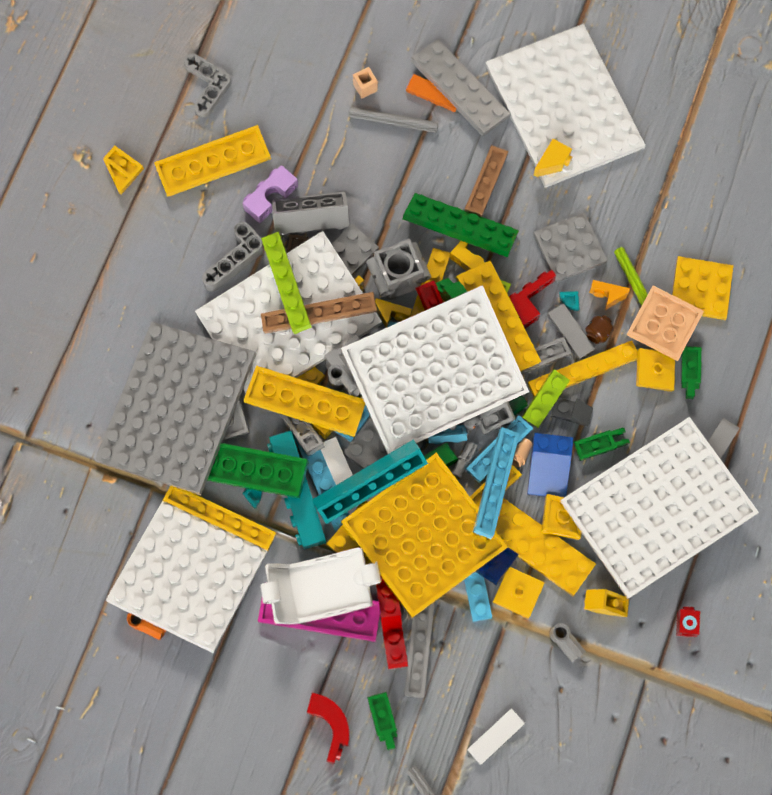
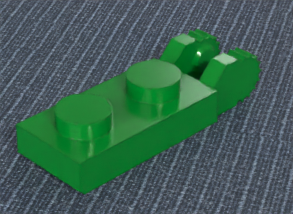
M625 428L613 431L608 430L575 441L573 445L579 461L628 445L630 443L629 439H622L617 442L613 439V437L623 435L626 432Z

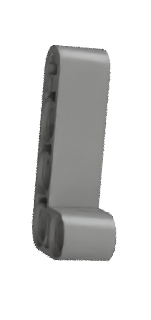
M239 222L235 225L234 234L239 245L203 273L202 280L206 290L210 292L218 290L262 255L264 248L261 237L248 223ZM240 231H247L245 235L238 234ZM252 244L259 245V247L255 249L251 248L250 246ZM239 255L245 256V258L242 260L236 259V257ZM223 267H230V270L227 271V272H224V271H222V268H223Z

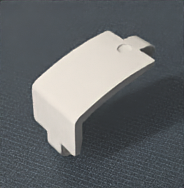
M355 548L293 564H267L265 569L268 582L260 586L263 603L272 604L276 624H301L371 607L373 603L369 586L381 583L378 562L365 565L363 549Z

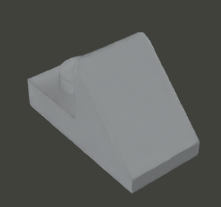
M505 402L477 416L480 419V428L483 435L502 426L510 425L515 420L509 402Z

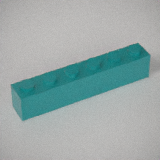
M291 431L269 437L270 443L267 444L269 452L299 457ZM306 476L300 499L289 496L284 498L286 508H291L293 516H289L292 527H297L299 533L295 535L298 546L302 545L304 550L326 544V538L312 500Z
M413 439L312 500L327 524L427 465L428 462Z

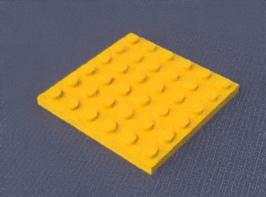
M437 453L427 459V465L386 488L341 521L357 545L363 549V553L371 564L378 562L380 576L411 618L415 617L508 548L496 530L492 539L473 533L479 508Z

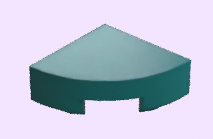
M578 291L559 292L561 302L568 309L579 311Z
M246 489L242 493L254 509L259 505L262 491Z

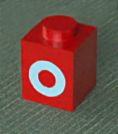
M685 606L677 612L676 636L697 637L700 632V611L695 610L694 607Z

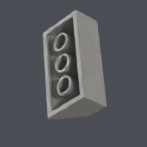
M345 192L272 200L275 232L279 231L282 236L294 232L307 233L312 230L325 231L330 228L344 229L350 226Z

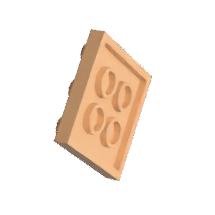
M652 286L627 336L678 361L704 311Z

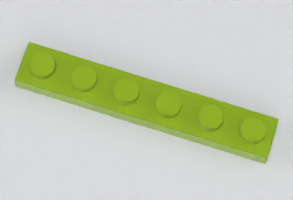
M279 231L261 238L293 333L297 334L312 328Z

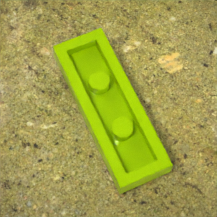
M553 369L522 415V418L539 428L570 380Z

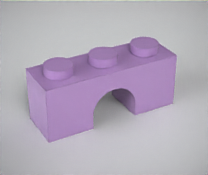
M282 165L278 169L275 168L269 174L268 179L261 181L257 185L256 190L244 198V210L260 224L273 212L272 204L266 200L267 197L272 193H278L287 198L298 187V179Z

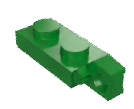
M685 346L681 354L682 388L686 389V399H694L695 389L700 388L702 347Z
M387 692L367 697L380 742L385 740L388 751L395 749L393 738L398 737L397 728Z

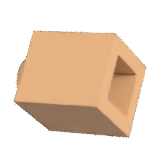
M369 67L353 74V85L361 99L378 91V81Z

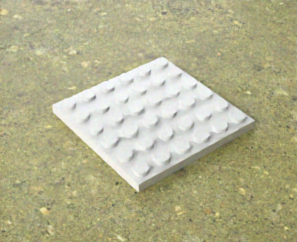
M162 501L106 601L214 653L268 551Z

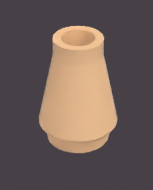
M524 438L516 446L512 462L513 466L519 468L525 464L533 445L530 440Z

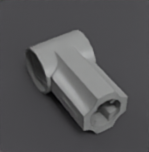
M559 623L552 627L549 633L551 640L560 647L571 662H574L586 652L571 634L566 624ZM557 628L563 630V638L556 636L555 631Z

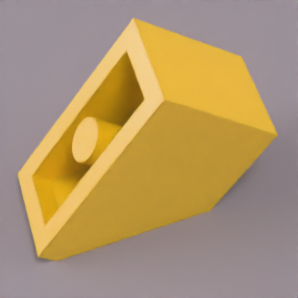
M552 139L535 167L533 176L539 177L560 172L564 166L568 167L573 158L571 156L572 148Z
M606 589L586 590L585 610L598 614L627 617L629 599L626 596Z

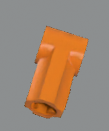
M128 613L127 622L133 629L139 630L158 640H161L166 630L143 619L139 624H133L132 620L135 615Z

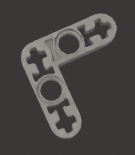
M188 54L184 58L186 70L209 83L194 105L196 115L206 118L211 114L230 87L231 78L226 71L200 56ZM189 61H190V62L195 61V62H196V65H195V64H192V65L190 66V65H189ZM206 68L212 69V73L210 75H204L202 73L203 70ZM226 78V82L222 81L220 84L219 79ZM210 91L218 93L215 98L208 97ZM206 104V110L200 111L199 107L203 108Z

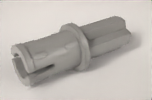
M468 442L461 456L457 457L458 461L451 471L455 478L461 479L466 468L471 464L470 461L478 449L475 443Z

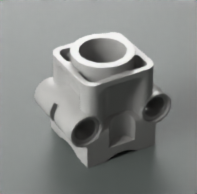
M410 239L375 251L374 257L366 261L372 278H375L374 282L380 296H386L388 299H394L413 292L421 283L431 278L418 244L416 242L411 243ZM394 269H402L406 272L404 274L398 275L392 273L391 271Z
M357 334L348 339L343 347L360 340ZM341 348L333 349L325 354V367L328 369L329 387L336 391L343 390L345 394L362 399Z

